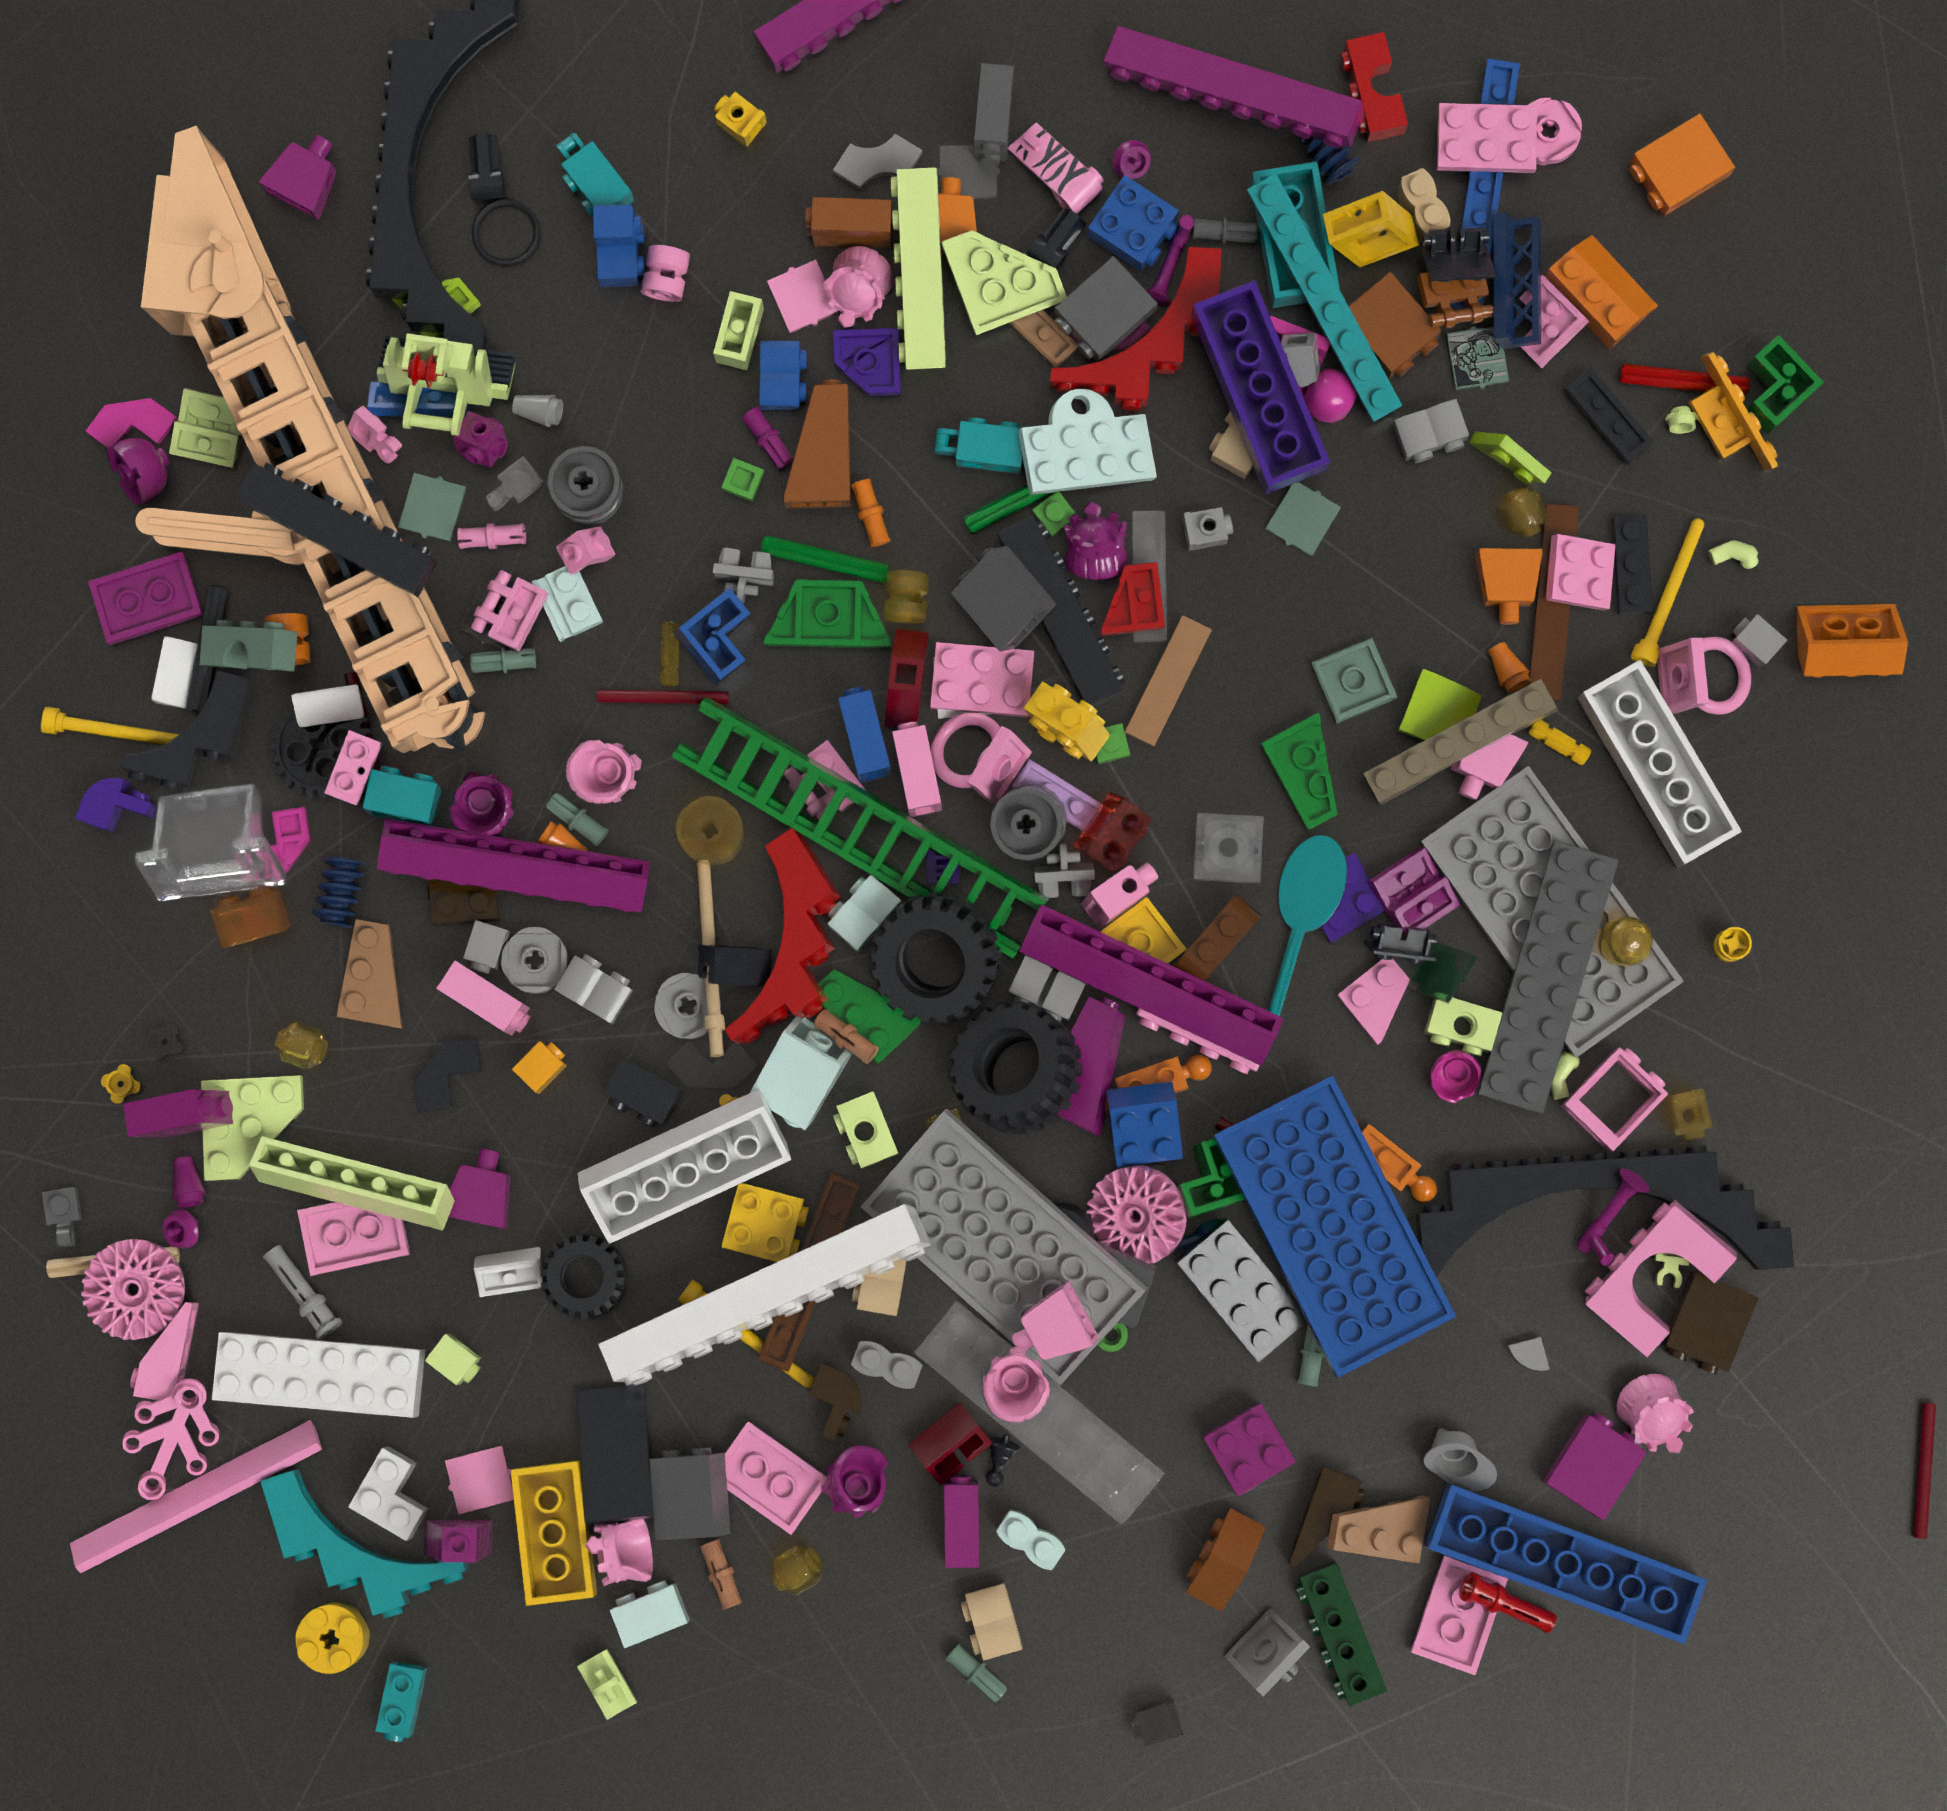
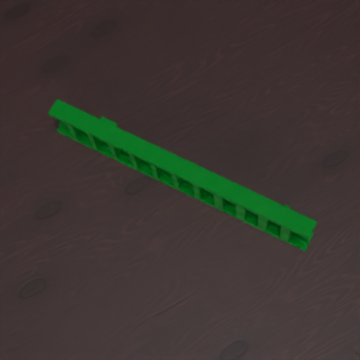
M708 697L702 700L699 711L720 723L703 754L685 743H681L671 757L910 898L919 894L922 897L927 896L929 892H939L940 896H942V892L958 865L978 875L979 878L966 901L968 900L974 904L987 881L1008 893L991 924L987 922V926L989 929L995 928L998 936L995 943L996 946L1000 947V951L1014 959L1023 943L998 928L1000 925L1003 926L1012 912L1014 908L1012 904L1015 898L1039 911L1041 905H1046L1049 898ZM734 731L748 739V742L732 771H730L724 765L715 761L731 732ZM760 748H763L777 758L759 788L744 779V776ZM790 764L804 772L805 776L789 804H786L772 794ZM817 781L836 791L819 822L800 812ZM845 797L865 808L848 839L828 828ZM873 814L893 825L877 856L856 845ZM901 831L922 842L905 873L884 862ZM930 847L951 859L934 890L913 879Z

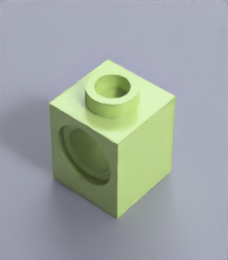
M450 1333L442 1337L425 1360L455 1385H460L463 1381L469 1383L481 1368L477 1365L481 1357Z

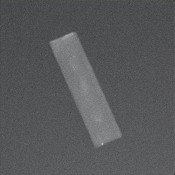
M1132 511L1133 565L1158 563L1165 629L1134 632V643L1167 642L1165 511Z

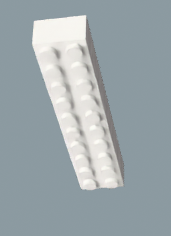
M903 1204L598 1345L613 1381L637 1386L651 1380V1373L654 1371L664 1370V1372H668L683 1364L681 1359L694 1356V1358H698L712 1352L711 1345L724 1342L726 1345L742 1338V1331L754 1328L757 1331L773 1324L772 1317L777 1315L788 1317L804 1309L802 1304L807 1301L815 1300V1303L834 1296L832 1290L838 1287L849 1289L864 1282L863 1276L866 1274L876 1273V1275H880L895 1268L893 1262L899 1259H906L907 1261L916 1259L925 1254L923 1248L930 1246L931 1243L916 1209Z

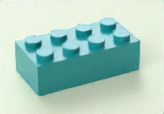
M1317 162L1252 172L1250 187L1275 173L1277 174L1339 288L1333 249L1328 241L1323 218L1326 209ZM1254 206L1271 307L1278 308L1307 303Z

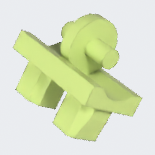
M608 1649L577 1666L607 1720L637 1703Z

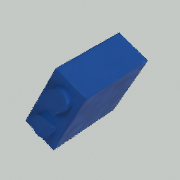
M857 687L844 691V697L838 699L859 782L864 783L891 776V768L871 690L864 691L863 687Z

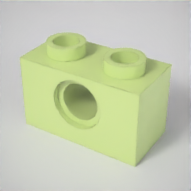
M730 291L713 353L716 363L748 371L764 311L762 299Z
M1438 993L1434 997L1424 1034L1430 1035V1041L1449 1047L1450 1042L1463 1045V1052L1481 1056L1482 1052L1488 1053L1492 1051L1502 1012ZM1457 1018H1465L1470 1023V1031L1467 1035H1459L1455 1031L1454 1022Z
M874 1091L836 1106L839 1113L833 1115L840 1134L847 1132L851 1144L845 1147L853 1165L859 1163L861 1169H864L899 1154ZM868 1122L874 1127V1135L870 1140L861 1141L857 1139L855 1129L860 1123Z

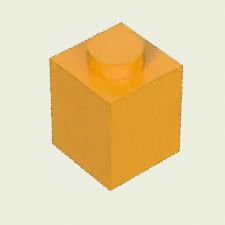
M539 1041L512 1070L535 1093L540 1094L567 1066L561 1060L565 1054L554 1043L550 1042L546 1045Z

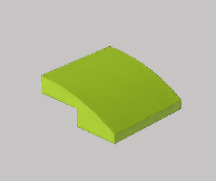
M1422 669L1398 731L1425 741L1461 722L1463 718L1474 715L1482 695L1443 676Z

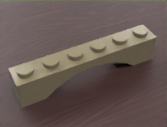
M1539 679L1363 774L1378 802L1382 805L1475 752L1557 712V707L1542 679Z

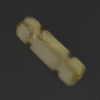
M666 621L661 624V635L663 637V640H661V668H663V671L660 674V682L664 686H676L679 684V672L676 671V668H679V641L674 635L679 625L673 621Z

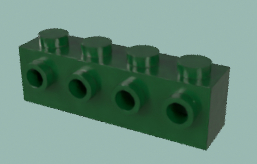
M1333 1561L1297 1575L1300 1584L1295 1585V1589L1301 1604L1308 1603L1312 1616L1307 1617L1314 1637L1320 1635L1325 1647L1319 1650L1326 1668L1333 1667L1337 1679L1332 1681L1339 1701L1345 1699L1347 1704L1352 1706L1387 1692L1338 1563Z

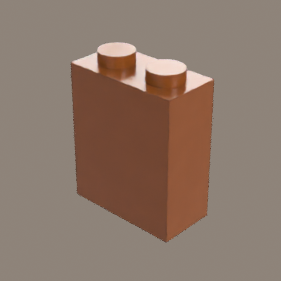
M813 197L812 208L806 207L805 226L807 227V236L813 237L814 247L849 248L864 246L870 249L892 250V200Z
M1391 272L1349 306L1388 380L1395 374L1399 377L1404 375L1413 367L1414 363L1412 360L1420 353L1426 356L1439 345L1437 339L1441 329L1439 327H1430L1428 314Z

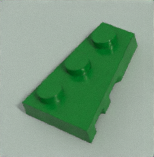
M1319 713L1260 744L1307 831L1338 815Z
M834 969L819 983L829 999L822 1006L845 1024L855 1026L857 1033L878 1046V1052L873 1058L878 1064L921 1025V1018L914 1017L910 1021L902 1017L903 1010L897 1007L893 1011L886 1005L890 1001L888 997L884 995L880 997L876 991Z

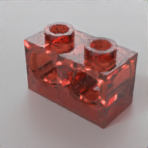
M1109 792L1073 846L1099 867L1116 873L1127 862L1129 853L1137 841L1145 836L1147 827L1153 819L1125 797ZM1127 815L1126 823L1122 826V820ZM1108 842V848L1103 853V847Z

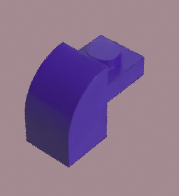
M107 778L96 782L86 791L75 819L114 833L122 808L153 819L158 806L149 802L151 796L131 790L130 795H128L131 783L121 778Z

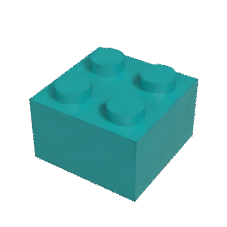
M381 766L380 771L371 769L363 809L368 815L435 826L442 790L436 781L433 780V777L414 773L413 778L403 776L404 774L400 773L401 770L387 766Z

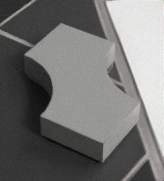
M894 134L883 145L874 148H861L850 143L834 167L833 174L861 190L875 178L897 176V169H913L923 153L920 148L897 134Z

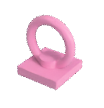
M1721 637L1689 638L1658 649L1660 653L1657 660L1660 694L1672 714L1698 707L1707 713L1722 715L1733 712L1746 700L1751 687L1750 666L1743 652L1733 642ZM1708 650L1722 651L1732 659L1738 672L1737 688L1734 694L1725 701L1717 702L1708 698L1704 652Z
M975 712L959 714L946 721L937 731L931 745L934 770L944 782L958 788H973L988 803L996 806L999 799L1008 793L1032 753L1011 730L1003 726L1000 727L989 716ZM979 726L989 733L992 738L991 744L981 753L972 774L960 775L954 773L948 768L944 760V747L948 738L962 727Z

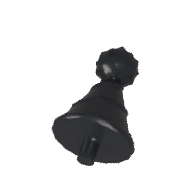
M1004 1434L1003 1438H990L993 1442L990 1445L993 1467L991 1471L987 1472L986 1482L992 1487H998L1003 1483L1004 1475L1001 1473L1002 1469L1006 1467V1464L1020 1450L1018 1444L1009 1441L1010 1435Z

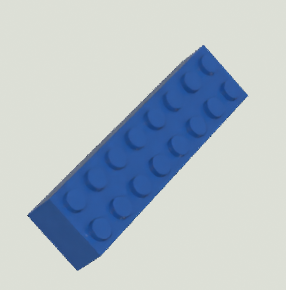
M1446 1483L1424 1545L1433 1551L1683 1644L1686 1643L1707 1583V1579L1449 1483Z

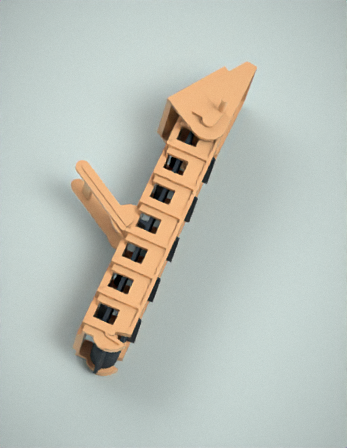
M197 126L175 133L170 176L157 175L141 308L170 334L195 337L208 363L207 366L213 374L236 421L238 431L241 432L257 465L264 467L267 462L284 472L282 478L293 483L295 478L312 486L313 490L311 493L323 499L324 495L327 494L342 502L341 509L352 515L354 510H357L372 518L373 520L370 525L382 531L385 525L397 531L383 502V499L387 498V496L374 483L344 421L349 417L334 401L306 343V340L310 339V337L296 322L291 312L289 300L274 271L224 157ZM276 386L278 392L273 394L271 388ZM257 396L259 401L250 405L248 400ZM302 445H304L307 450L304 453H302L299 448ZM285 454L288 461L278 464L276 458ZM145 508L137 514L136 526L138 530L143 534L153 536L155 541L163 546L272 557L286 564H305L324 604L323 607L332 620L353 664L352 667L358 674L382 724L381 727L387 734L393 748L402 753L410 750L415 752L431 743H435L438 747L456 748L462 752L466 750L465 746L477 737L483 726L485 712L473 713L468 698L475 693V690L460 661L461 658H464V655L452 644L425 586L417 598L366 570L360 573L355 564L256 511H253L252 518L157 508ZM342 571L346 580L336 584L332 575ZM388 619L394 630L391 633L388 632L384 621ZM370 629L375 641L366 645L360 633ZM416 678L423 690L419 694L412 681ZM398 688L404 701L395 705L389 691Z

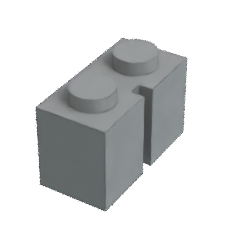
M1025 955L1008 991V994L1014 996L1012 1002L1022 1001L1030 1006L1034 1004L1060 1022L1062 1019L1068 1022L1086 984L1060 971L1057 973L1052 970L1053 968Z

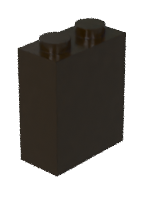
M1691 1271L1670 1320V1333L1661 1342V1346L1669 1349L1667 1355L1686 1362L1688 1357L1699 1361L1698 1368L1713 1375H1717L1719 1370L1729 1372L1759 1298L1719 1280L1713 1283L1704 1274L1698 1271Z

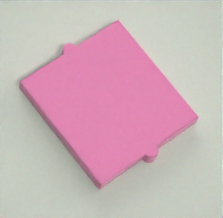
M816 260L795 269L790 267L788 272L767 281L789 333L811 324L816 326L818 321L839 312L835 307L829 310L826 305L828 293L827 290H822L825 279Z
M503 1445L445 1460L451 1483L448 1489L453 1491L458 1515L514 1500L510 1477L511 1469H508Z

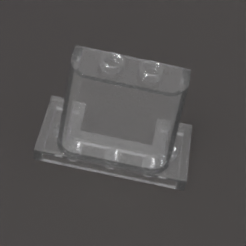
M254 784L159 797L153 849L136 852L135 864L159 901L285 885L286 872L263 835L261 796Z

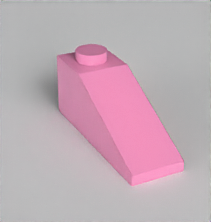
M185 1302L141 1360L139 1368H134L130 1383L131 1388H134L133 1396L160 1400L172 1395L175 1385L184 1380L199 1303Z

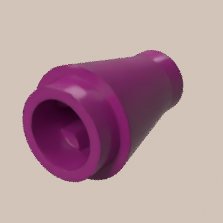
M185 1156L174 1159L172 1161V1199L177 1202V1207L179 1208L202 1204L204 1202L203 1195L206 1192L193 1164V1158Z

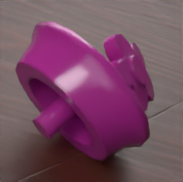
M1138 140L1123 142L1113 155L1112 163L1115 172L1122 178L1126 175L1132 180L1143 176L1150 167V151L1144 143Z
M184 1209L171 1211L162 1226L165 1239L173 1247L184 1249L193 1247L199 1236L198 1221Z

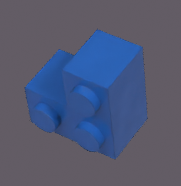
M633 205L593 206L594 240L597 245V273L600 286H640V276H643L645 273V257L639 256V244L645 243L644 224H642L641 215L635 214Z
M730 588L679 627L674 633L714 685L746 660L726 636L728 632L750 615V612Z

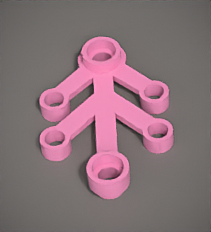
M196 1379L181 1380L175 1385L173 1394L153 1403L150 1401L138 1403L135 1408V1419L142 1424L152 1422L156 1415L173 1409L176 1410L171 1420L142 1432L130 1430L123 1437L122 1446L128 1453H137L143 1446L164 1438L151 1470L144 1472L139 1479L138 1491L147 1500L159 1499L164 1494L166 1488L164 1473L177 1442L187 1461L186 1468L190 1474L201 1475L207 1468L206 1456L198 1452L185 1426L189 1413L199 1429V1441L203 1445L213 1446L219 1440V1428L210 1422L203 1408L207 1396L206 1389ZM186 1390H192L196 1395L193 1398H187L183 1393ZM147 1408L151 1411V1414L149 1416H142L139 1411ZM205 1431H212L215 1433V1436L208 1439L203 1436V1433ZM129 1438H136L139 1444L131 1446L127 1443V1440ZM199 1460L203 1465L195 1468L191 1465V1462ZM154 1478L158 1480L159 1484L150 1486L146 1481Z

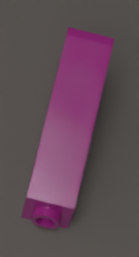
M1089 996L1071 1030L1075 1037L1074 1043L1079 1046L1082 1055L1080 1059L1076 1060L1083 1065V1075L1076 1078L1080 1088L1078 1094L1072 1093L1069 1101L1073 1104L1067 1111L1062 1109L1058 1115L1060 1118L1099 1137L1106 1114V1090L1111 1089L1125 1016L1117 1010L1119 1005L1112 1000L1101 996L1098 1001Z
M424 1520V1554L440 1562H478L492 1554V1520Z

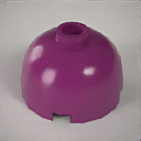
M128 438L107 448L110 468L112 472L118 470L122 479L118 484L135 505L146 503L160 494L166 486L168 477L166 466L169 465L168 457L162 448L156 449L150 442L141 438Z

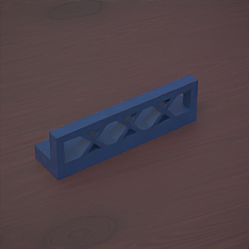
M1506 212L1493 214L1494 269L1497 277L1494 278V339L1503 349L1540 345L1539 217L1512 220ZM1531 227L1532 237L1521 247L1515 242V229ZM1515 247L1519 250L1516 255H1515ZM1531 248H1532V255L1528 253V251H1529ZM1526 256L1532 261V268L1521 278L1516 273V265ZM1531 279H1532V286H1531L1530 284H1528V282H1529ZM1524 287H1527L1532 292V300L1522 310L1516 304V296ZM1524 318H1527L1532 323V336L1516 338V327Z

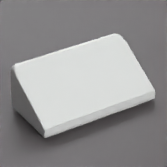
M167 636L164 637L152 701L157 704L186 709L197 649L196 643Z
M356 684L291 695L299 727L364 717L362 695Z
M535 1247L476 1256L474 1272L479 1296L484 1297L541 1288L542 1276H540V1272L543 1269L541 1248Z

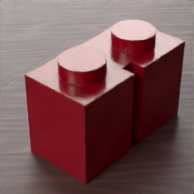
M959 1402L909 1443L908 1446L925 1469L941 1486L964 1467L953 1451L959 1448L965 1458L971 1462L993 1442Z

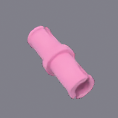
M487 523L486 527L458 528L457 536L458 540H461L458 543L459 548L488 546L489 549H497L498 545L526 544V532H523L525 525L520 523L496 526L495 523Z

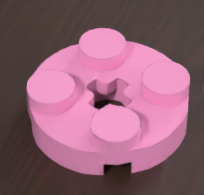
M1540 98L1529 104L1530 106H1537L1536 164L1545 166L1566 160L1574 153L1580 141L1582 131L1580 116L1572 105L1563 100L1559 102L1557 100H1550L1551 98ZM1543 124H1546L1548 127L1554 125L1557 128L1554 132V138L1544 137L1541 134Z

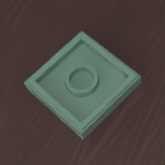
M1372 638L1311 662V667L1336 724L1398 698Z

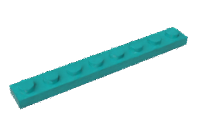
M1275 173L1247 189L1246 192L1371 421L1375 422L1401 407L1402 404L1277 174Z

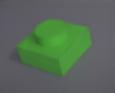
M733 458L721 489L753 502L764 475V469Z
M1060 492L1054 493L1032 509V513L1038 521L1044 523L1051 538L1061 532L1065 525H1070L1069 517L1076 514Z
M1123 724L1105 727L1110 737L1096 755L1098 765L1130 757L1131 754Z

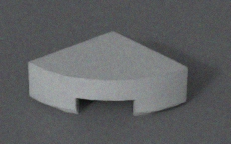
M1541 1337L1507 1345L1510 1354L1521 1365L1532 1370H1550Z

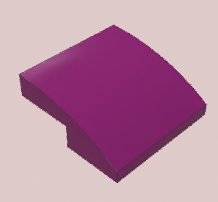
M1418 847L1368 880L1373 892L1395 926L1403 928L1402 935L1404 937L1407 927L1425 929L1460 905L1447 877L1439 875L1426 847Z

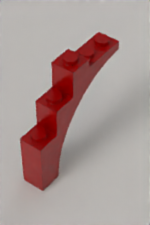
M1189 247L1185 273L1177 295L1165 315L1149 333L1125 351L1103 361L1079 367L1051 368L1050 389H1056V392L1060 394H1065L1075 389H1087L1101 396H1107L1109 392H1115L1114 405H1121L1123 410L1136 411L1140 410L1141 406L1147 407L1150 368L1156 369V372L1161 374H1173L1175 370H1181L1183 364L1184 332H1190V335L1193 337H1200L1191 312L1193 304L1219 295L1221 249Z
M793 828L765 846L776 868L783 893L784 926L782 943L774 969L763 990L746 1012L725 1029L731 1041L739 1044L743 1042L744 1044H749L761 1036L762 1033L760 1031L770 1024L774 1026L781 1023L789 1016L787 1013L789 1011L800 1018L804 1016L805 1018L812 1017L820 1012L823 1008L822 1004L829 1000L809 969L810 965L815 967L829 958L828 953L835 949L815 915L828 913L836 906L835 902L842 897L803 835Z

